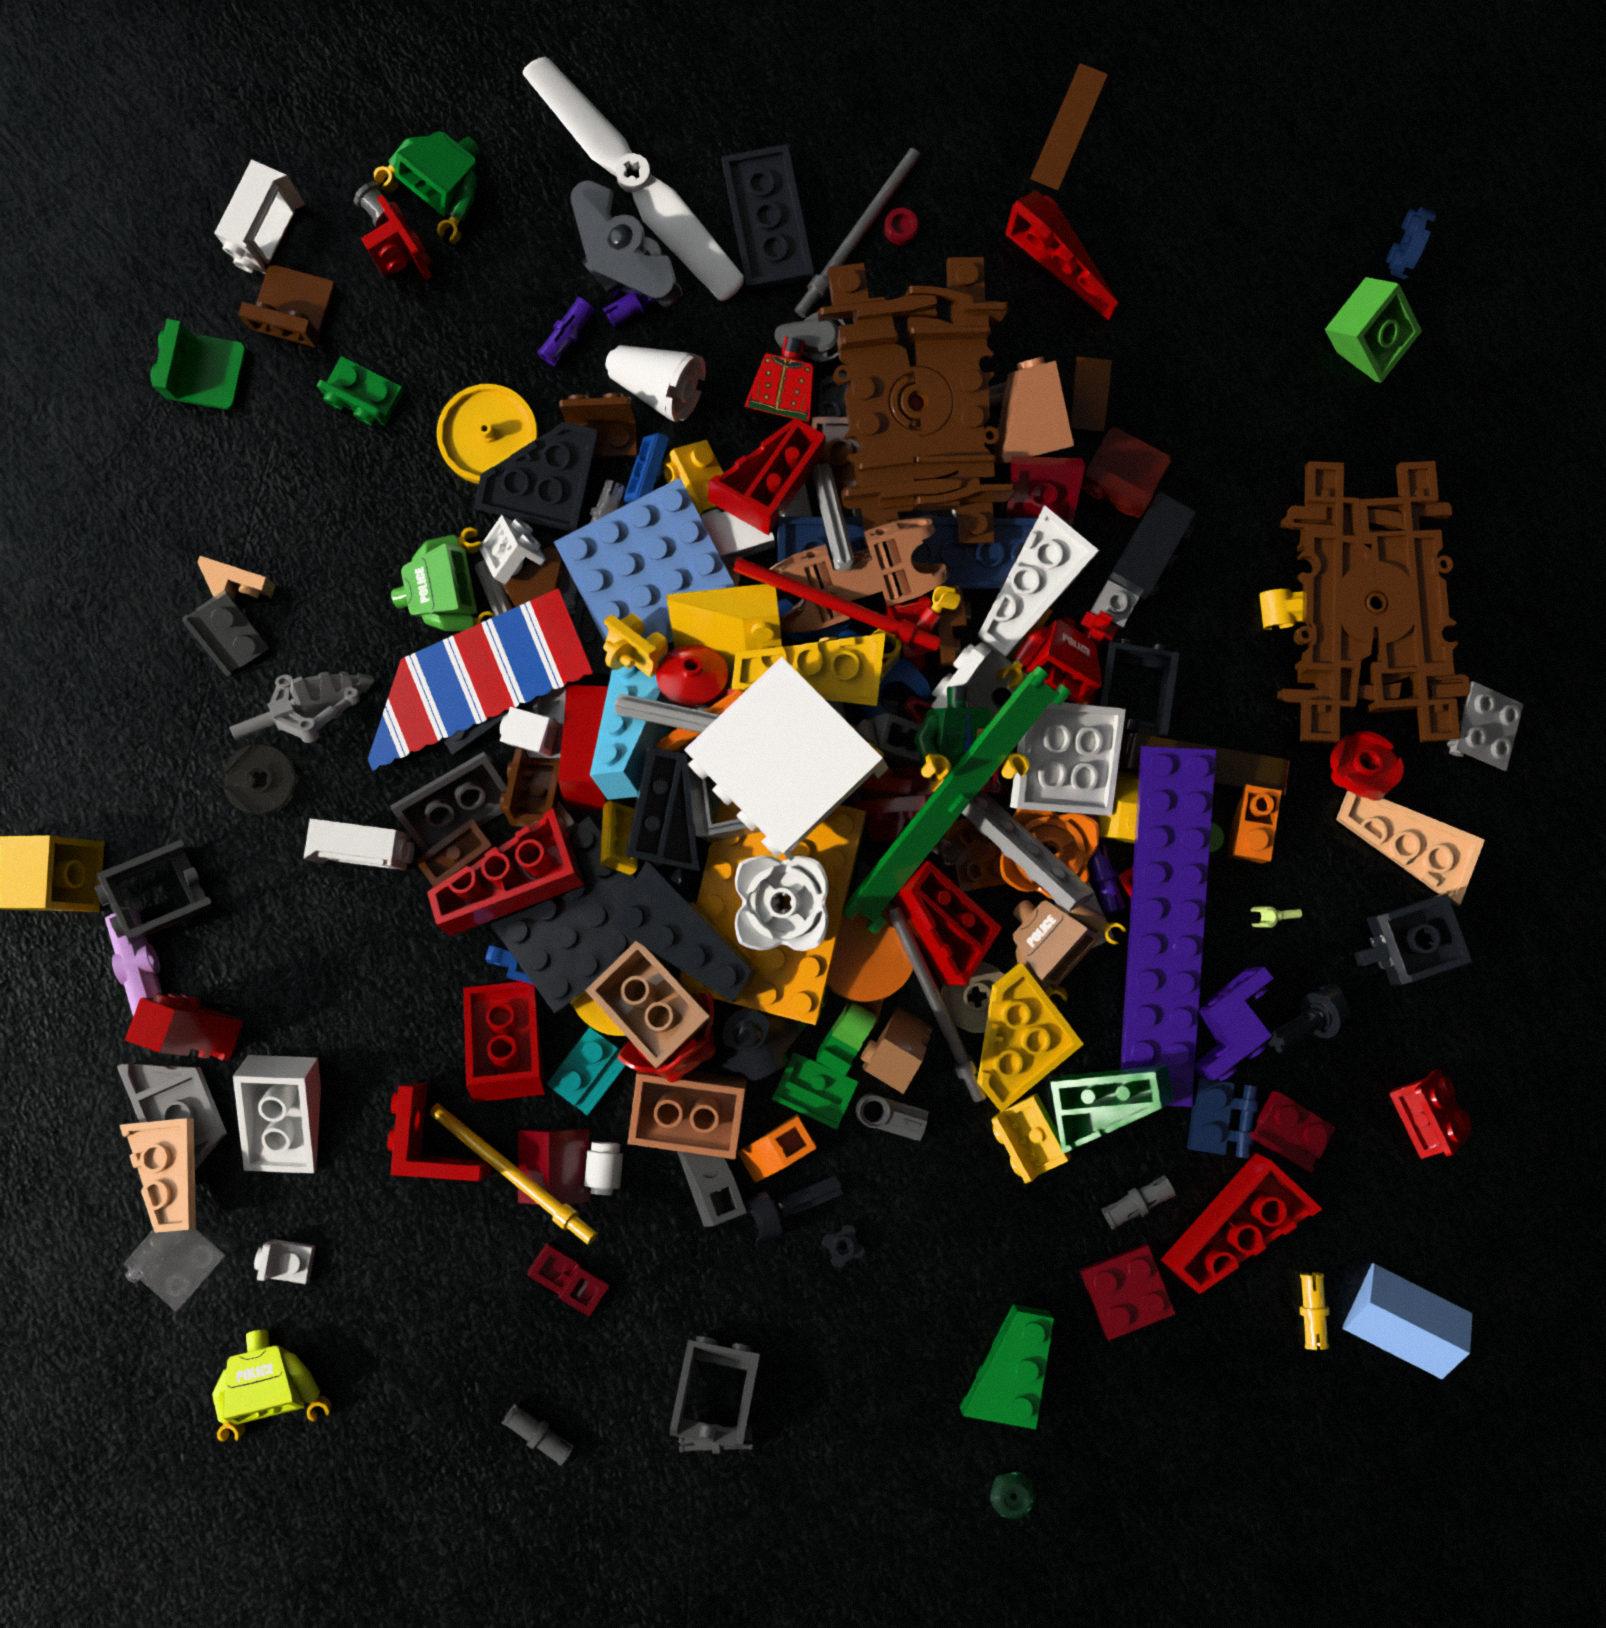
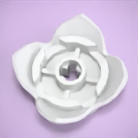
M759 855L741 861L735 877L736 891L743 901L735 920L739 944L756 950H769L779 945H787L793 950L799 951L813 949L821 945L829 926V915L826 908L829 881L822 864L806 856H794L795 858L790 861L789 859L779 860L772 856ZM780 893L783 896L789 895L791 897L790 904L792 908L790 911L787 908L781 911L777 907L781 902L778 898Z

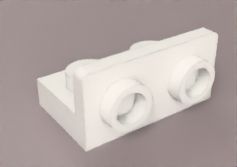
M501 515L479 547L493 578L505 585L511 576L516 575L520 571L525 557L539 565H542L546 560L540 550L541 544L531 534L532 528L518 518L512 521Z

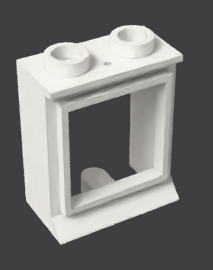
M251 159L214 234L224 245L222 249L234 258L233 263L236 266L250 273L255 269L266 274L265 265H269L295 213L294 209L304 206L305 203L286 174Z
M310 819L304 859L320 864L332 860L391 869L397 868L406 871L407 863H412L415 845L414 842H410V835L394 829Z

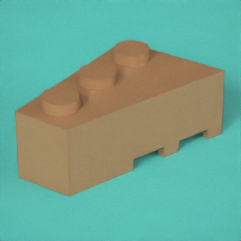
M897 1005L877 1041L875 1042L870 1039L863 1049L860 1058L864 1063L861 1067L866 1072L904 1094L923 1062L927 1050L924 1044H928L930 1040L929 1035L934 1027Z

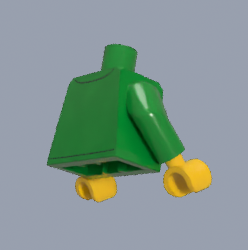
M440 131L430 136L407 138L388 160L390 164L388 168L381 166L374 171V179L378 184H381L388 177L387 181L382 185V189L387 193L394 192L398 188L400 180L443 217L449 213L451 215L449 220L441 221L438 224L437 232L442 238L446 229L453 228L454 231L450 236L449 242L456 244L461 237L460 229L457 227L459 221L465 220L475 199L478 185V177L475 174L477 165L475 157L479 155V148L470 137H465L456 143L447 134Z

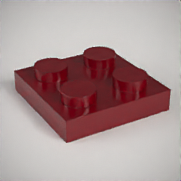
M1012 457L1008 484H1015V491L1010 499L1004 502L1002 518H1038L1045 505L1069 526H1073L1085 469L1083 458Z
M1147 1244L1079 1269L1107 1340L1175 1315Z

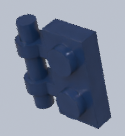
M1196 1077L1187 1149L1226 1155L1227 1141L1237 1142L1235 1156L1250 1159L1251 1144L1255 1145L1256 1141L1250 1138L1249 1135L1253 1132L1255 1112L1260 1110V1102L1257 1101L1259 1087L1244 1085L1243 1099L1233 1097L1235 1083ZM1231 1108L1241 1110L1239 1131L1229 1129Z

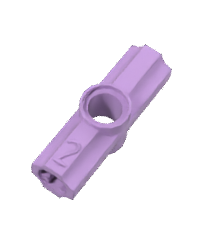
M129 909L128 912L135 927L142 925L138 909ZM113 913L105 917L115 952L112 956V966L118 981L125 986L128 1002L134 1016L140 998H154L156 993L163 994L157 976L160 972V962L154 947L148 943L146 937L132 942L130 945L125 936L117 938L109 920L115 916Z

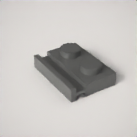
M226 589L196 608V611L182 618L186 627L226 676H229L233 670L238 667L241 668L269 649V644Z

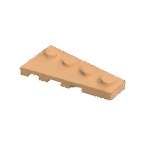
M1347 790L1336 820L1438 894L1447 893L1453 905H1460L1485 840L1384 798L1379 801H1373Z

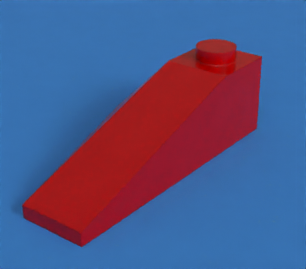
M1036 190L1017 200L1012 206L1005 234L1107 320H1110L1119 303L1066 217L1059 210L1057 203L1051 197L1042 196Z

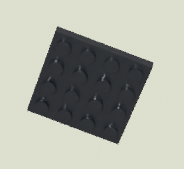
M589 816L577 825L579 827L577 830L569 835L584 885L489 921L557 1016L587 994L586 989L635 942L634 939L610 925L609 922L636 878L633 874L629 875L600 864L602 833Z

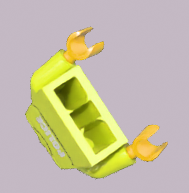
M256 1330L246 1334L247 1353L231 1356L228 1359L227 1368L222 1372L212 1394L218 1421L223 1423L217 1432V1438L222 1442H225L229 1437L228 1428L233 1430L235 1440L238 1441L245 1432V1422L304 1408V1402L309 1403L307 1418L310 1421L315 1422L317 1420V1413L313 1408L315 1406L323 1407L327 1416L331 1411L330 1400L325 1396H319L320 1390L311 1372L297 1355L290 1353L280 1346L270 1347L268 1330Z

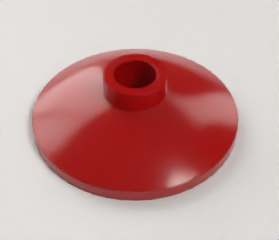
M685 645L670 651L660 661L656 672L657 685L663 696L669 701L685 707L702 706L714 701L725 690L729 678L728 667L723 657L713 649L701 645Z

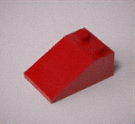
M519 981L463 988L466 1086L472 1102L545 1095L536 987Z

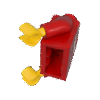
M939 586L934 590L932 597L933 605L931 599L924 594L920 597L887 607L883 592H878L883 615L901 621L902 618L916 623V628L936 635L935 625L942 617L940 614L942 608L954 610L960 602V595L955 593V589L946 586ZM909 641L908 644L902 642L901 656L910 660L918 670L927 667L926 653L934 650Z
M1063 617L1055 620L1048 627H1039L1027 636L1012 657L1015 660L1013 664L999 669L995 679L1000 681L1009 673L1011 681L1006 689L1015 687L1023 680V667H1026V674H1029L1038 665L1049 674L1044 683L1053 690L1061 683L1072 692L1068 699L1076 704L1093 705L1101 687L1104 673L1098 661L1097 647L1094 640L1076 630L1077 624L1075 620Z

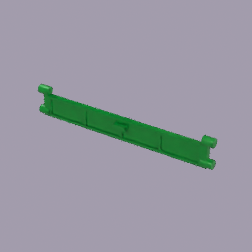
M1037 665L847 900L842 913L851 920H853L857 913H860L870 919L865 926L871 932L877 934L888 921L881 914L882 911L1051 701L1061 706L1072 692L1061 683L1053 690L1044 683L1049 674Z

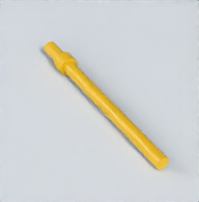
M439 1103L431 1108L430 1116L553 1216V1222L563 1230L569 1229L587 1245H590L596 1239L598 1233L578 1218V1212L569 1204H561Z

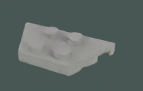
M121 1064L117 1066L139 1123L194 1118L196 1170L227 1134L201 1068L144 1064Z

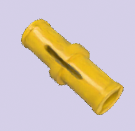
M1308 1272L1300 1273L1303 1306H1300V1314L1304 1316L1305 1348L1317 1350V1346H1320L1321 1350L1328 1349L1326 1316L1329 1315V1307L1325 1306L1324 1273L1312 1272V1275H1309Z

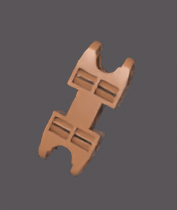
M928 518L898 520L863 531L868 548L853 553L855 560L853 562L854 568L851 571L844 570L839 572L835 569L826 544L794 554L770 568L772 571L848 601L882 591L887 607L920 597L943 584L949 576L947 567L944 564L928 565V562L919 563L911 559L916 547L923 544L922 540L935 533L934 523ZM884 541L886 542L890 556L888 557L886 556L885 549L882 543ZM814 564L817 565L821 579L817 577ZM892 572H895L899 584V586L897 587L895 585ZM801 598L798 604L792 606V611L785 613L779 618L782 630L789 633L819 630L849 620V617L803 598Z

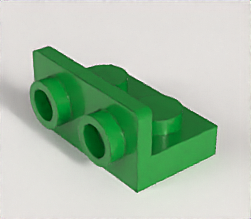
M342 356L327 382L320 380L317 384V387L324 394L323 400L339 410H342L343 406L355 411L353 415L369 425H372L375 421L385 426L404 393L401 386Z

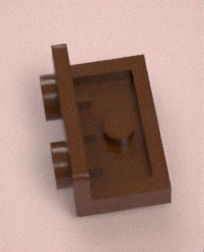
M523 748L515 749L514 758L507 765V789L502 792L500 797V809L506 815L511 826L531 827L543 818V814L552 808L556 811L560 794L558 783L560 759L528 758Z

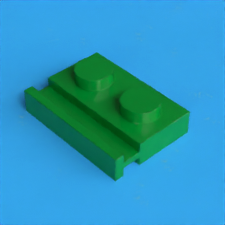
M793 1051L791 1060L788 1062L772 1100L837 1129L858 1081L846 1075L843 1077L828 1067Z

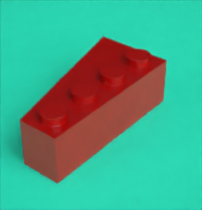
M1255 1153L1165 1254L1161 1261L1188 1286L1201 1294L1239 1267V1263L1251 1255L1256 1256L1267 1248L1265 1245L1281 1234H1288L1297 1227V1223L1309 1215H1315L1322 1208L1275 1163Z

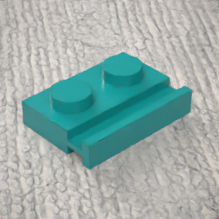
M589 1027L546 1085L588 1116L626 1066L617 1058L621 1049L594 1028Z

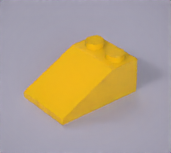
M760 584L666 594L675 649L685 645L705 646L719 653L725 662L734 664L736 652L782 647L776 588L773 586Z

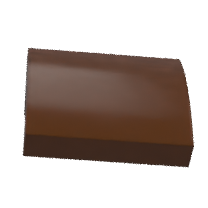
M471 818L415 861L433 887H435L465 866L471 867L485 857L484 854L495 846L475 820Z

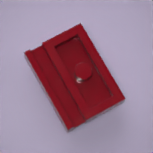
M1272 1091L1256 1121L1258 1125L1255 1131L1250 1133L1249 1137L1301 1170L1313 1173V1165L1316 1159H1320L1335 1127L1282 1093Z

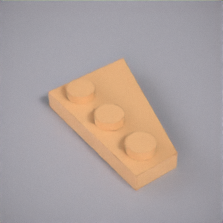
M194 1118L120 1125L123 1137L128 1138L133 1153L129 1155L133 1168H138L143 1184L141 1192L154 1232L196 1229Z

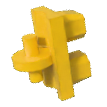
M633 613L621 620L612 614L604 619V624L609 629L606 643L603 646V649L608 652L605 659L606 665L613 670H618L623 666H626L628 669L636 666L650 678L653 677L658 669V660L668 652L667 639L659 632L652 633L646 639L641 637L645 633L644 624Z

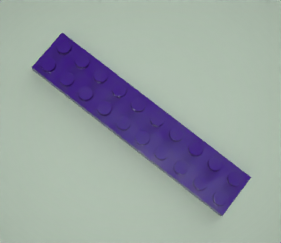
M1141 746L1120 1069L1168 1065L1174 1101L1166 1106L1192 1107L1216 750Z

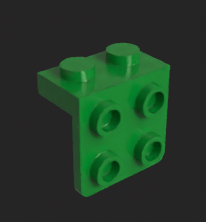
M166 319L165 328L161 330L158 337V347L160 350L158 360L151 368L152 386L164 398L225 410L232 409L235 405L246 355L245 346L241 342L192 334L181 321Z

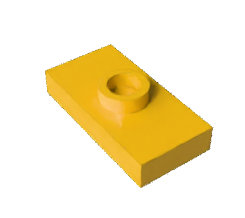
M609 800L603 806L600 864L632 875L638 869V859L626 856L625 850L634 809Z

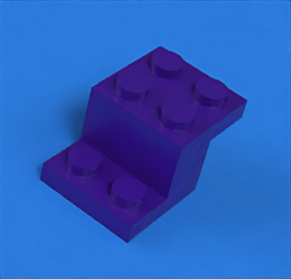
M1265 967L1245 969L1199 1004L1198 1019L1218 1044L1195 1062L1194 1072L1199 1078L1216 1080L1218 1078L1220 1081H1223L1238 1070V1067L1235 1065L1246 1056L1249 1059L1254 1058L1267 1047L1264 1042L1272 1037V1035L1246 1003L1247 999L1253 1002L1268 991L1266 984L1274 978Z

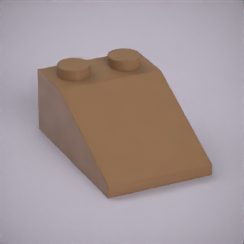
M637 941L586 989V992L657 1070L711 1018L667 964L657 954Z

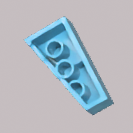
M623 666L618 670L612 669L590 772V776L607 800L637 797L647 747L657 748L658 740L670 732L667 725L617 715L614 707L618 695L626 694L677 705L665 698L660 692L656 674L650 678L636 666L631 669Z

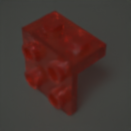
M1115 427L1110 428L1083 476L1081 488L1092 497L1103 499L1113 504L1122 513L1140 518L1152 499V494L1168 467L1170 458L1167 454Z

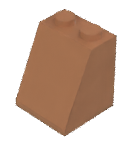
M1043 356L1018 363V371L1008 373L997 428L999 439L994 444L992 454L996 455L994 464L1012 462V457H1032L1074 446L1056 361L1045 363Z

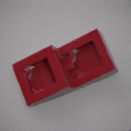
M548 1241L527 1271L529 1277L557 1293L559 1299L587 1316L591 1315L609 1287V1284L601 1277Z

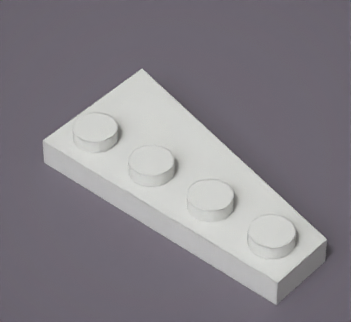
M1044 505L985 619L978 637L1005 659L1097 555L1099 550Z

